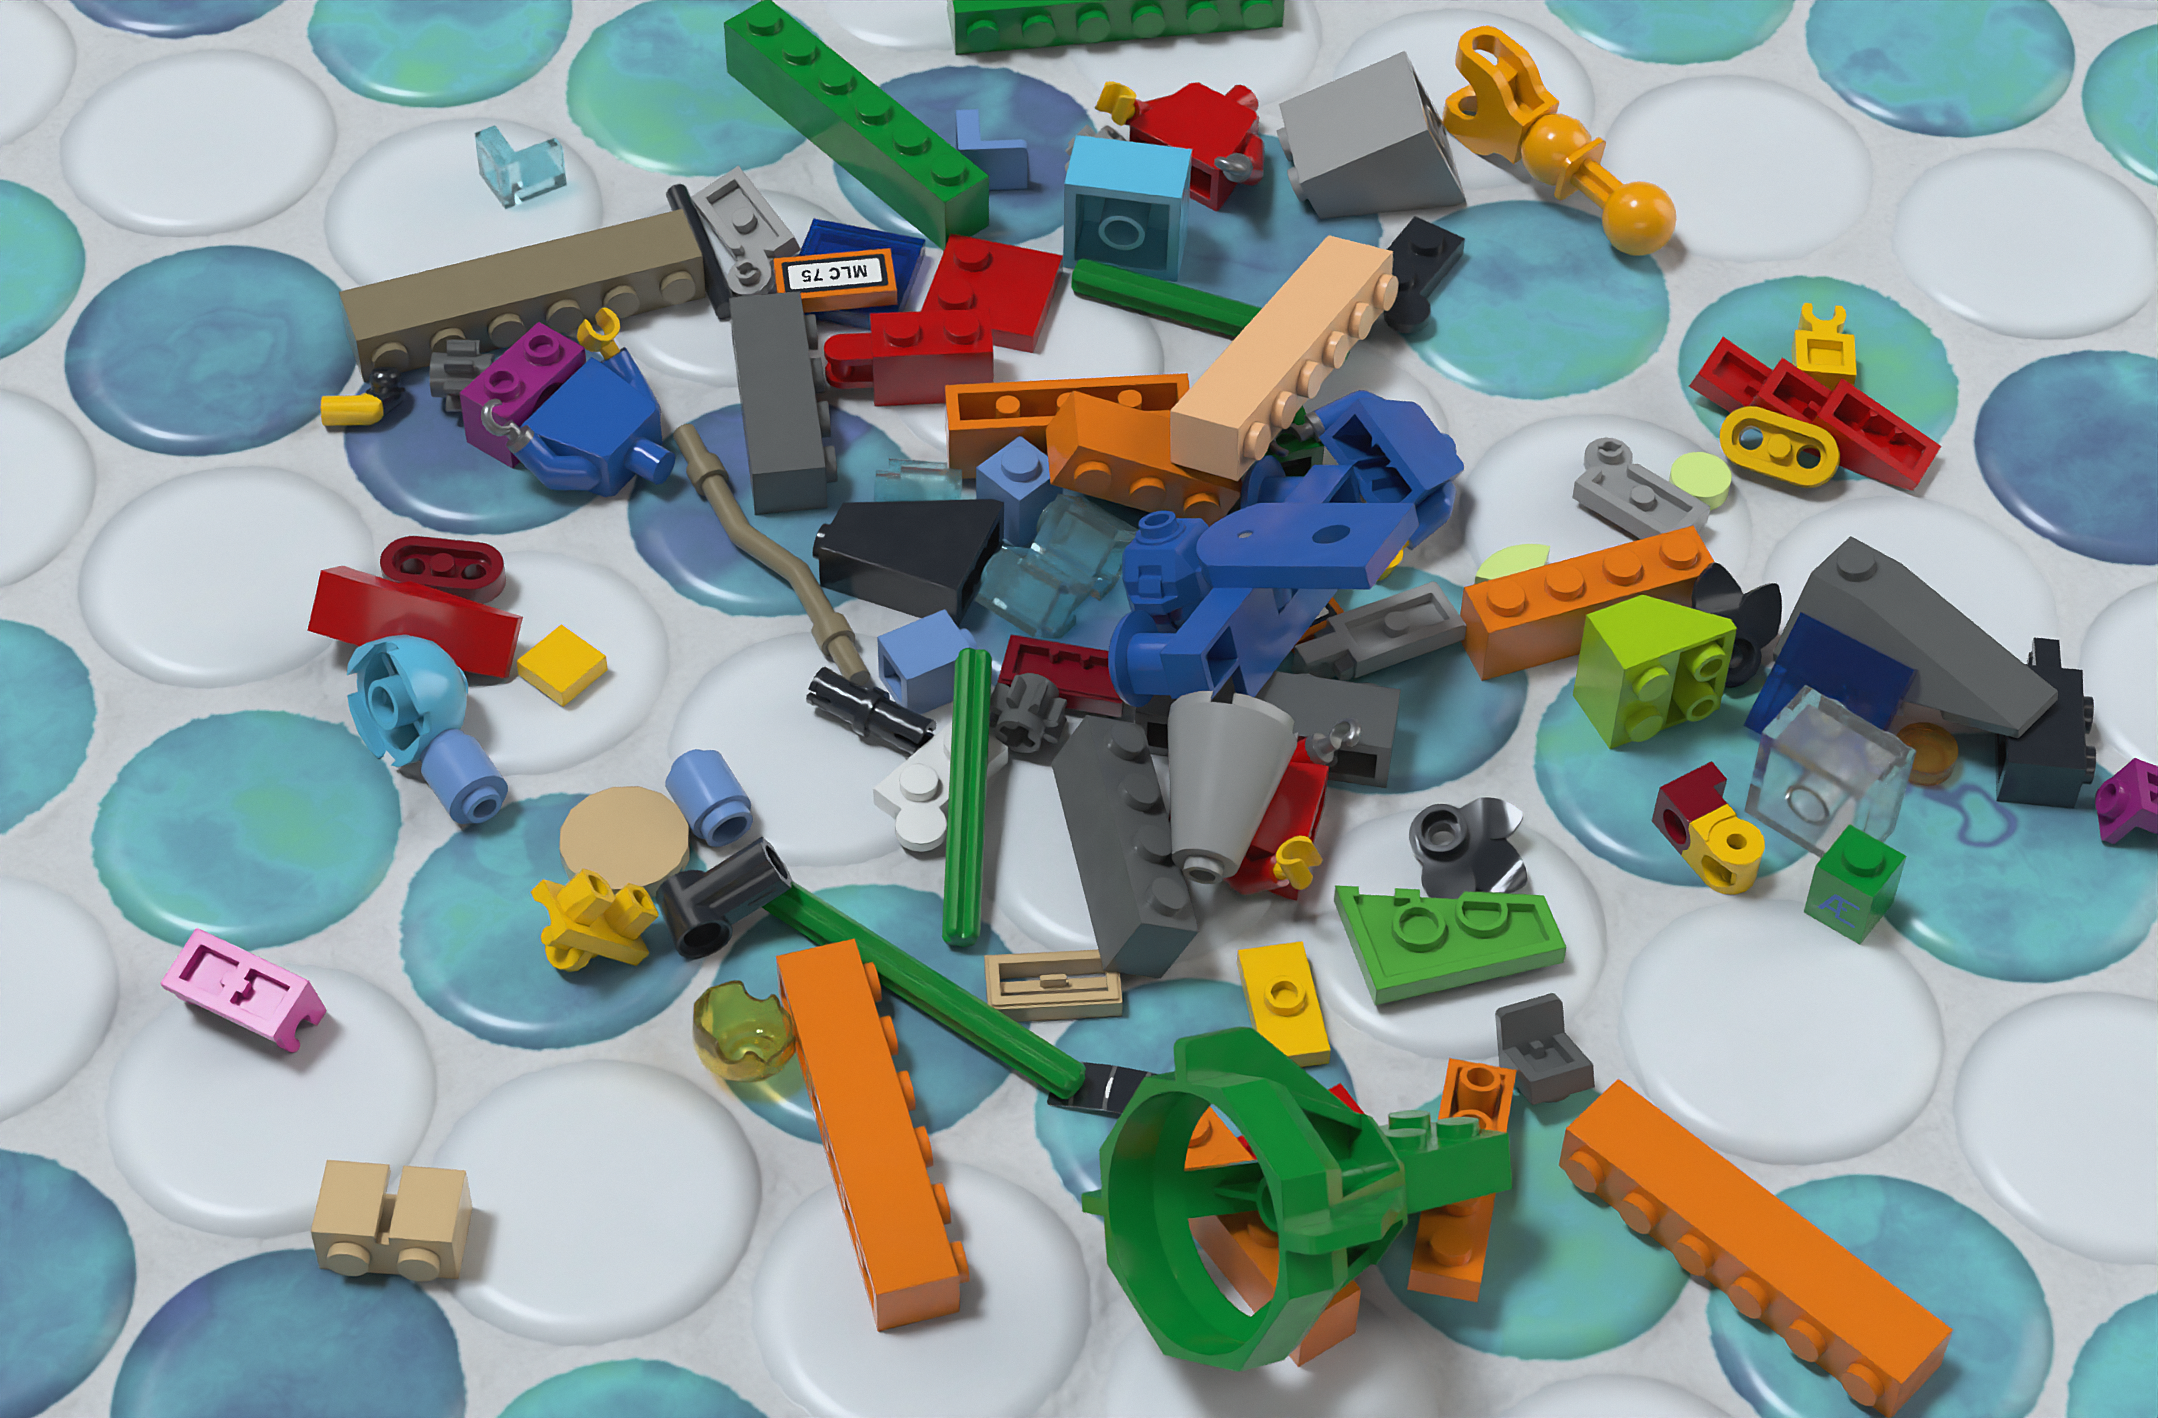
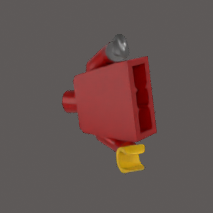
M1107 81L1095 109L1112 114L1111 119L1117 125L1129 126V142L1192 149L1189 198L1217 212L1223 206L1237 183L1253 186L1262 180L1265 144L1258 136L1259 116L1256 111L1258 110L1259 103L1256 95L1248 87L1235 85L1223 95L1199 82L1189 83L1174 94L1143 102L1136 99V93L1129 87L1114 81Z
M1342 719L1335 724L1327 737L1322 733H1315L1297 742L1296 750L1237 873L1233 876L1222 878L1240 895L1248 896L1268 891L1297 901L1300 890L1306 889L1311 884L1313 876L1308 867L1319 866L1323 861L1314 846L1326 801L1329 766L1325 764L1333 760L1334 751L1340 748L1341 742L1348 732L1346 744L1348 746H1355L1358 743L1362 728L1356 719Z

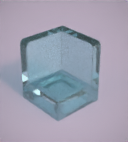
M495 125L474 133L480 176L504 209L567 185L563 147L556 138L515 152Z

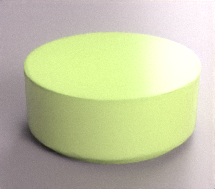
M1691 452L1675 460L1671 467L1669 482L1710 506V510H1713L1726 501L1732 476L1728 465L1719 457L1706 452Z

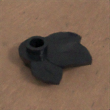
M1713 562L1696 579L1691 595L1692 607L1689 608L1731 619L1737 627L1732 658L1725 682V687H1737L1746 683L1756 674L1761 664V649L1777 636L1781 624L1782 597L1779 585L1776 583L1764 584L1743 594L1741 587L1727 569L1721 564Z
M1491 797L1478 798L1461 808L1448 804H1435L1422 810L1411 823L1409 840L1413 853L1423 862L1421 881L1429 898L1458 899L1464 891L1509 894L1526 886L1528 878L1523 859L1507 840L1520 826L1523 820V812L1506 801ZM1441 831L1449 832L1454 836L1451 843L1442 846L1435 845L1430 840L1434 834Z

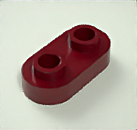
M406 536L391 542L380 556L381 573L384 579L397 583L412 581L481 604L488 603L497 598L506 585L504 560L501 553L495 547L482 542Z

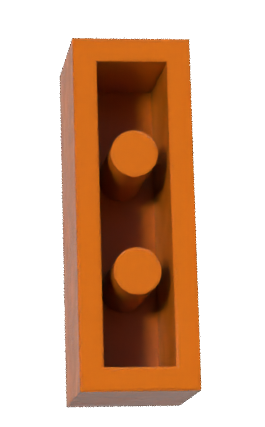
M1073 390L1045 429L1051 485L1150 513L1171 511L1175 513L1176 518H1202L1209 527L1224 518L1240 498L1241 478L1236 481L1171 463L1169 418Z

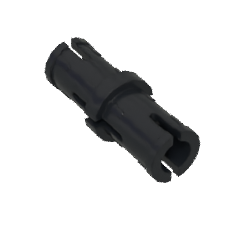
M822 667L810 683L808 690L816 692V694L811 692L807 694L806 702L842 718L844 721L852 724L854 732L866 738L873 734L913 755L934 737V734L926 731L933 732L937 726L936 721L890 700L889 693L876 686L870 690L846 679L827 667Z

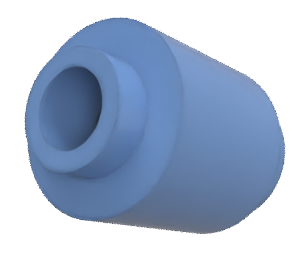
M447 729L439 733L420 755L422 776L455 822L470 824L482 823L491 819L498 813L508 792L506 781L476 738L465 735L459 729Z
M695 749L682 754L674 761L671 771L666 778L665 787L684 815L695 836L705 839L712 847L725 846L741 838L753 823V816L750 813L751 801L721 753L715 750L703 751Z

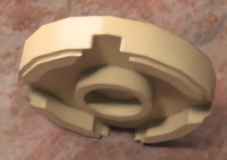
M640 786L611 787L589 795L570 810L560 828L559 850L561 863L569 880L584 868L599 873L608 882L614 896L627 883L644 887L651 898L656 896V891L665 880L679 873L681 868L684 871L690 860L689 825L678 806L662 793Z

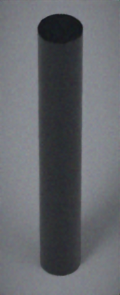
M673 185L667 190L666 198L672 211L683 209L702 253L705 291L713 310L720 319L730 318L729 298H732L733 294L691 199V195L685 185Z

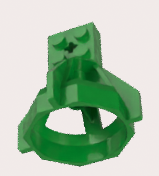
M1239 1026L1176 1040L1173 1048L1175 1071L1144 1077L1099 1149L1102 1189L1081 1193L1083 1213L1104 1217L1107 1265L1163 1355L1242 1372L1285 1360L1304 1340L1335 1294L1367 1267L1377 1265L1408 1223L1407 1214L1512 1189L1509 1133L1480 1129L1479 1119L1473 1117H1451L1431 1122L1430 1112L1424 1110H1405L1388 1114V1124L1378 1126L1372 1116L1354 1112L1254 1028ZM1212 1104L1236 1125L1257 1160L1185 1168L1187 1150L1194 1129L1201 1116ZM1258 1210L1266 1226L1278 1233L1279 1266L1273 1298L1251 1317L1235 1307L1211 1279L1198 1254L1188 1219Z

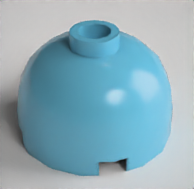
M398 635L371 641L355 649L348 663L347 675L357 673L358 692L347 695L349 709L359 735L370 752L377 758L384 757L387 750L395 759L391 766L402 767L420 761L422 751L439 733L447 729L460 730L462 728L467 706V679L452 657L434 641L410 635Z

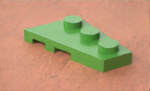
M1335 885L1334 903L1374 1005L1564 963L1567 947L1544 895L1464 891L1458 899L1420 897V889L1395 888L1394 896L1359 894V886Z

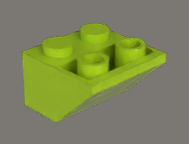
M1643 594L1586 615L1573 697L1609 749L1631 741L1642 742L1648 740L1659 731L1688 720L1692 722L1702 720L1715 710L1720 709L1737 627L1731 619Z

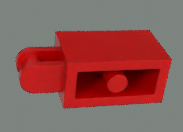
M990 308L870 313L871 333L836 334L828 338L824 343V356L828 361L825 366V379L827 383L838 389L873 388L874 406L945 403V385L994 383V351Z

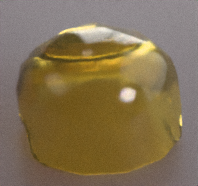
M732 980L707 988L694 1002L692 1028L694 1049L702 1065L716 1076L742 1083L762 1082L783 1070L795 1054V1026L793 1025L791 1015L784 1007H781L780 1001L775 994H771L766 999H757L747 992L742 981Z

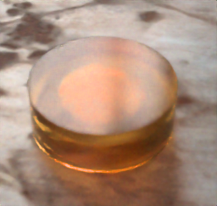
M1928 722L1912 723L1903 727L1897 733L1891 751V764L1901 778L1912 784L1920 786L1938 785L1952 775L1958 757V745L1951 733L1941 726Z

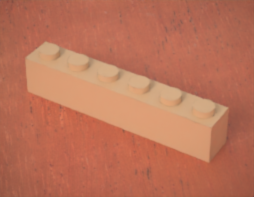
M1328 235L1170 410L1171 463L1238 481L1255 460H1261L1271 441L1282 429L1289 428L1295 413L1308 398L1313 399L1317 395L1321 383L1334 368L1339 369L1342 366L1350 349L1359 339L1363 340L1366 338L1374 321L1384 310H1390L1394 304L1398 291V279L1392 275L1393 251Z

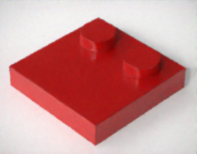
M951 233L921 311L990 308L993 345L1033 353L1063 273V255Z

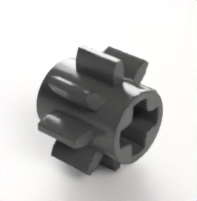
M447 340V353L433 352L431 356L429 375L431 396L433 398H446V411L462 412L460 392L496 360L495 355L480 354V340Z
M1033 673L1015 675L1011 687L998 682L995 685L990 698L991 714L989 727L995 728L994 732L997 740L1006 745L1008 749L1020 753L1039 751L1043 739L1052 743H1058L1067 721L1063 713L1068 702L1066 699L1059 698L1058 688L1049 679Z

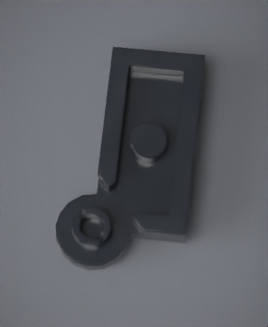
M1417 216L1412 218L1387 248V250L1393 251L1392 275L1398 279V291L1394 304L1390 310H1384V320L1389 327L1401 333H1415L1428 325L1431 316V306L1427 298L1463 256L1465 238Z

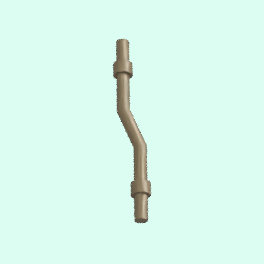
M684 424L679 426L674 431L673 438L688 463L686 474L696 492L707 497L731 542L790 582L813 623L811 634L821 652L826 656H832L843 677L860 686L866 684L870 679V672L854 646L855 634L845 616L834 611L808 564L749 524L727 485L729 474L720 458L714 453H709L694 425Z

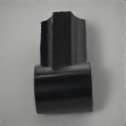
M760 837L706 872L702 870H687L669 877L659 886L655 899L679 955L685 958L698 959L710 956L726 946L732 938L733 924L791 889L790 884L793 883L787 866L781 860L774 847L764 837Z

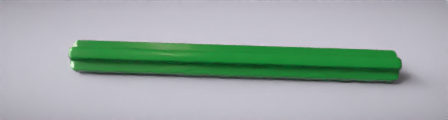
M794 881L790 884L791 889L761 907L821 946L855 938L862 964L874 963L879 982L1058 1097L1070 1099L1082 1087L1086 1078L1084 1076L1086 1070L1084 1064Z

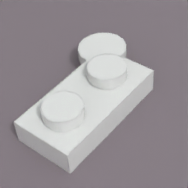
M952 721L873 788L874 805L893 819H896L895 834L897 840L903 847L912 851L923 852L932 850L939 846L946 838L947 821L945 817L948 816ZM990 734L987 781L1008 763V747Z

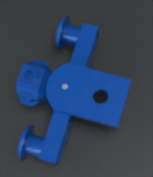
M1266 455L1259 461L1255 460L1245 474L1240 494L1241 510L1225 516L1210 527L1202 518H1176L1175 513L1171 511H1157L1144 516L1138 523L1140 529L1136 532L1135 538L1122 553V580L1131 612L1119 621L1114 629L1109 645L1108 668L1116 693L1125 703L1133 707L1146 705L1153 695H1170L1171 699H1178L1182 695L1197 691H1213L1212 700L1229 677L1232 676L1236 693L1255 697L1338 589L1370 590L1419 526L1414 503H1362L1353 465H1313L1304 477H1286L1280 462L1275 457Z

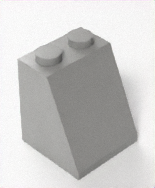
M1406 51L1279 104L1285 127L1277 130L1278 139L1289 162L1294 160L1295 167L1287 170L1291 186L1300 202L1309 199L1320 219L1456 206L1466 202L1443 122Z

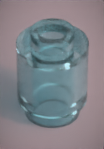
M889 458L887 470L875 471L873 502L961 500L962 469L947 468V462Z

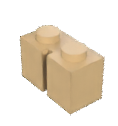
M339 1160L326 1161L311 1228V1236L319 1269H331L345 1276H360L366 1272L395 1274L419 1282L431 1281L436 1278L459 1279L473 1209L466 1170L403 1165L398 1193L386 1194L391 1174L389 1164Z

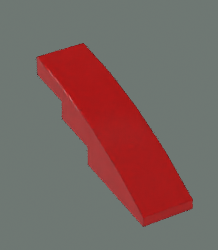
M1725 337L1721 338L1689 385L1690 388L1730 413L1742 407L1754 406L1821 427L1829 432L1836 441L1840 453V467L1911 491L1917 487L1942 447L1843 378L1831 391L1783 357L1772 370ZM1815 448L1802 450L1821 458L1820 452Z

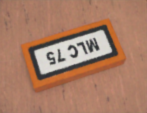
M890 248L773 258L777 293L800 291L803 313L897 305V288Z

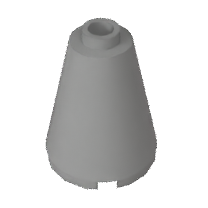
M1197 691L1182 695L1171 704L1168 717L1172 860L1179 868L1183 869V875L1186 878L1197 883L1217 884L1222 881V878L1230 877L1237 873L1297 747L1298 732L1293 734L1295 722L1291 716L1275 705L1249 695L1234 693L1232 704L1211 702L1213 691Z

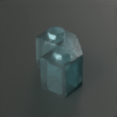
M1058 494L1055 501L1049 503L1042 511L1036 525L1038 534L1031 548L1002 546L1000 552L991 557L983 569L981 575V583L983 585L975 599L977 603L1036 638L1061 639L1076 625V615L1072 614V612L1089 596L1101 601L1116 586L1122 574V553L1135 538L1138 531L1135 527L1087 498Z

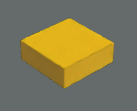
M562 624L517 660L518 675L562 707L567 705L608 670L606 656Z

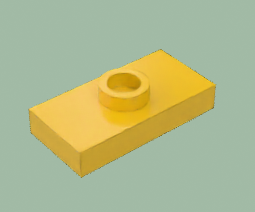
M1303 941L1237 950V967L1252 1028L1300 1067L1328 1064L1331 1049Z

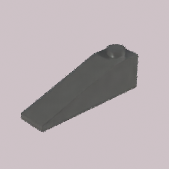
M1852 536L1810 573L1773 651V661L1823 690L1844 695L1847 688L1880 695L1881 704L1902 709L1904 702L1940 710L1944 720L2019 738L2058 700V691L1902 563Z

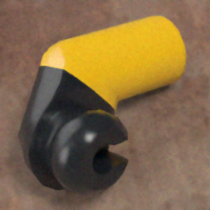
M394 367L375 368L369 376L371 388L361 395L322 396L321 420L323 426L372 425L381 420L403 402L405 388L401 386L402 375L400 371Z

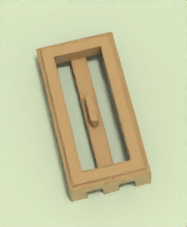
M1098 949L984 955L987 1003L1016 1022L1122 1016L1123 1002L1120 973L1103 970ZM1105 973L1106 977L1067 979L1066 976ZM1040 977V980L1000 982V979Z

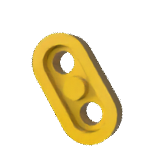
M1754 406L1742 407L1733 411L1727 416L1721 426L1719 434L1721 448L1726 457L1738 467L1803 488H1815L1827 483L1835 475L1839 467L1840 453L1836 441L1829 432L1821 427ZM1750 429L1759 430L1763 434L1761 445L1754 450H1748L1741 446V436ZM1806 448L1817 449L1821 454L1818 465L1810 469L1801 467L1798 464V456L1802 450Z

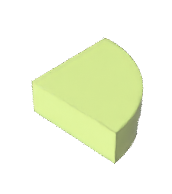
M1520 544L1497 551L1482 563L1475 575L1474 584L1547 565L1550 546Z

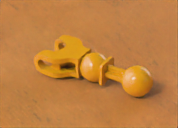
M1480 26L1466 31L1458 41L1455 66L1470 85L1459 89L1446 98L1442 122L1447 131L1475 154H1501L1512 164L1522 159L1524 167L1535 180L1550 186H1556L1554 197L1559 201L1580 190L1603 210L1602 226L1609 242L1619 251L1629 255L1643 256L1654 253L1665 246L1674 233L1677 220L1676 209L1670 196L1653 183L1636 181L1623 184L1600 165L1606 142L1601 137L1592 141L1590 133L1579 120L1562 113L1557 114L1560 101L1546 89L1535 62L1529 52L1503 31L1492 26ZM1475 50H1483L1494 55L1497 59V65L1492 64L1482 55L1475 52ZM1462 111L1476 112V115L1469 116L1462 113Z

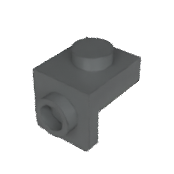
M1546 994L1500 1007L1496 1010L1495 1020L1499 1067L1517 1070L1514 1084L1532 1105L1542 1102H1558L1564 1100L1570 1094L1595 1087L1593 1063L1565 1033L1563 1002L1556 994Z

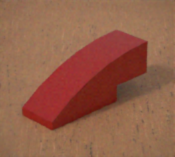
M342 565L321 570L307 631L357 646L389 636L410 635L434 641L452 657L462 671L507 678L510 675L523 617L412 581L397 583Z

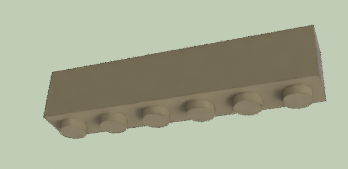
M683 209L340 291L339 296L346 335L362 380L366 382L369 381V376L375 368L394 367L402 373L430 366L433 352L447 353V340H480V353L512 346L538 322L558 333H565L578 329L585 319L589 321L591 326L596 325L595 315L601 308L612 310L618 319L705 298L706 293L703 256Z

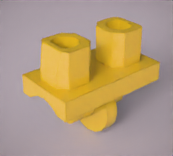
M582 868L566 885L542 879L530 891L534 901L542 903L549 912L551 925L546 926L542 930L541 942L545 945L547 960L553 967L568 972L578 971L597 955L637 966L649 954L640 934L658 918L659 913L644 887L627 883L614 896L608 882L599 873Z

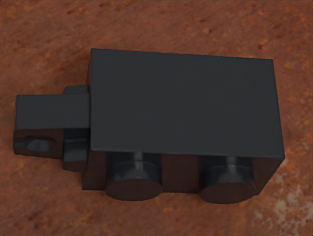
M2034 637L2032 651L2029 652L2027 664L2025 665L2058 691V700L2019 738L1995 733L1996 801L2074 809L2082 784L2091 785L2095 774L2096 748L2095 746H2086L2085 734L2088 735L2090 733L2093 723L2094 700L2093 697L2084 696L2083 670L2062 668L2059 640Z

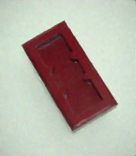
M1010 635L998 683L1011 687L1015 675L1025 673L1038 674L1056 685L1059 690V698L1066 699L1068 702L1066 708L1122 717L1125 702L1118 696L1112 685L1108 668V651Z

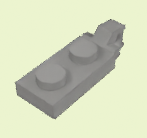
M1433 581L1327 618L1326 627L1314 633L1315 638L1313 640L1294 646L1295 654L1291 670L1294 674H1309L1326 679H1332L1336 675L1340 681L1350 680L1352 677L1358 678L1462 641L1465 638L1466 624L1437 582Z

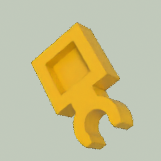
M1804 303L1801 309L1798 330H1795L1791 346L1792 364L1831 391L1841 378L1854 386L1857 375L1855 336L1852 334H1842L1846 320L1845 309L1843 306L1835 305L1832 319L1821 320L1813 315L1812 303Z

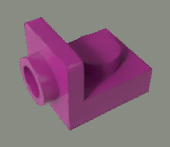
M2134 758L2113 777L2107 779L2095 794L2101 840L2111 844L2117 843L2136 826L2158 834V766Z

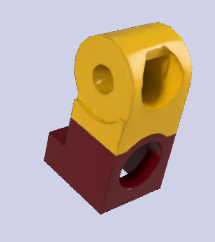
M1711 761L1661 786L1651 821L1706 885L1719 893L1736 895L1746 892L1753 886L1764 853L1765 840L1756 826L1739 819L1733 809L1722 798L1727 778Z

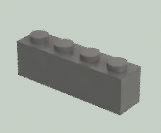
M800 291L729 298L732 343L755 515L828 508L827 483L838 482L834 446L823 447L822 438L831 437L828 402H816L815 394L825 393L821 357L810 358L809 351L818 350L815 314L804 315Z
M1274 671L1254 698L1271 703L1291 716L1295 722L1293 734L1298 732L1297 742L1315 733H1322L1327 737L1335 724L1345 718H1354L1361 724L1362 733L1358 743L1355 746H1348L1346 744L1348 732L1344 736L1340 748L1334 751L1333 760L1325 764L1329 766L1328 780L1387 788L1401 689L1382 687L1373 683H1354L1319 678L1309 674H1291ZM1232 676L1229 677L1211 702L1232 704L1234 693H1236ZM1153 695L1146 705L1136 707L1135 723L1143 725L1149 750L1153 755L1169 757L1168 717L1171 704L1177 700L1171 699L1170 695Z
M1086 715L1053 759L1051 765L1103 970L1161 979L1198 934L1199 930L1183 871L1172 860L1171 827L1142 724Z

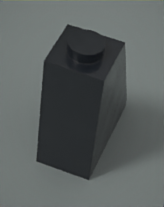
M995 499L843 502L832 523H824L820 527L814 541L812 553L813 558L819 560L820 586L921 619L945 609L956 626L959 627L1004 543V502Z

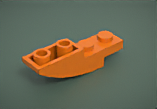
M1449 1058L1438 1120L1451 1117H1473L1479 1119L1480 1129L1506 1132L1517 1070ZM1496 1193L1421 1211L1407 1290L1478 1302Z

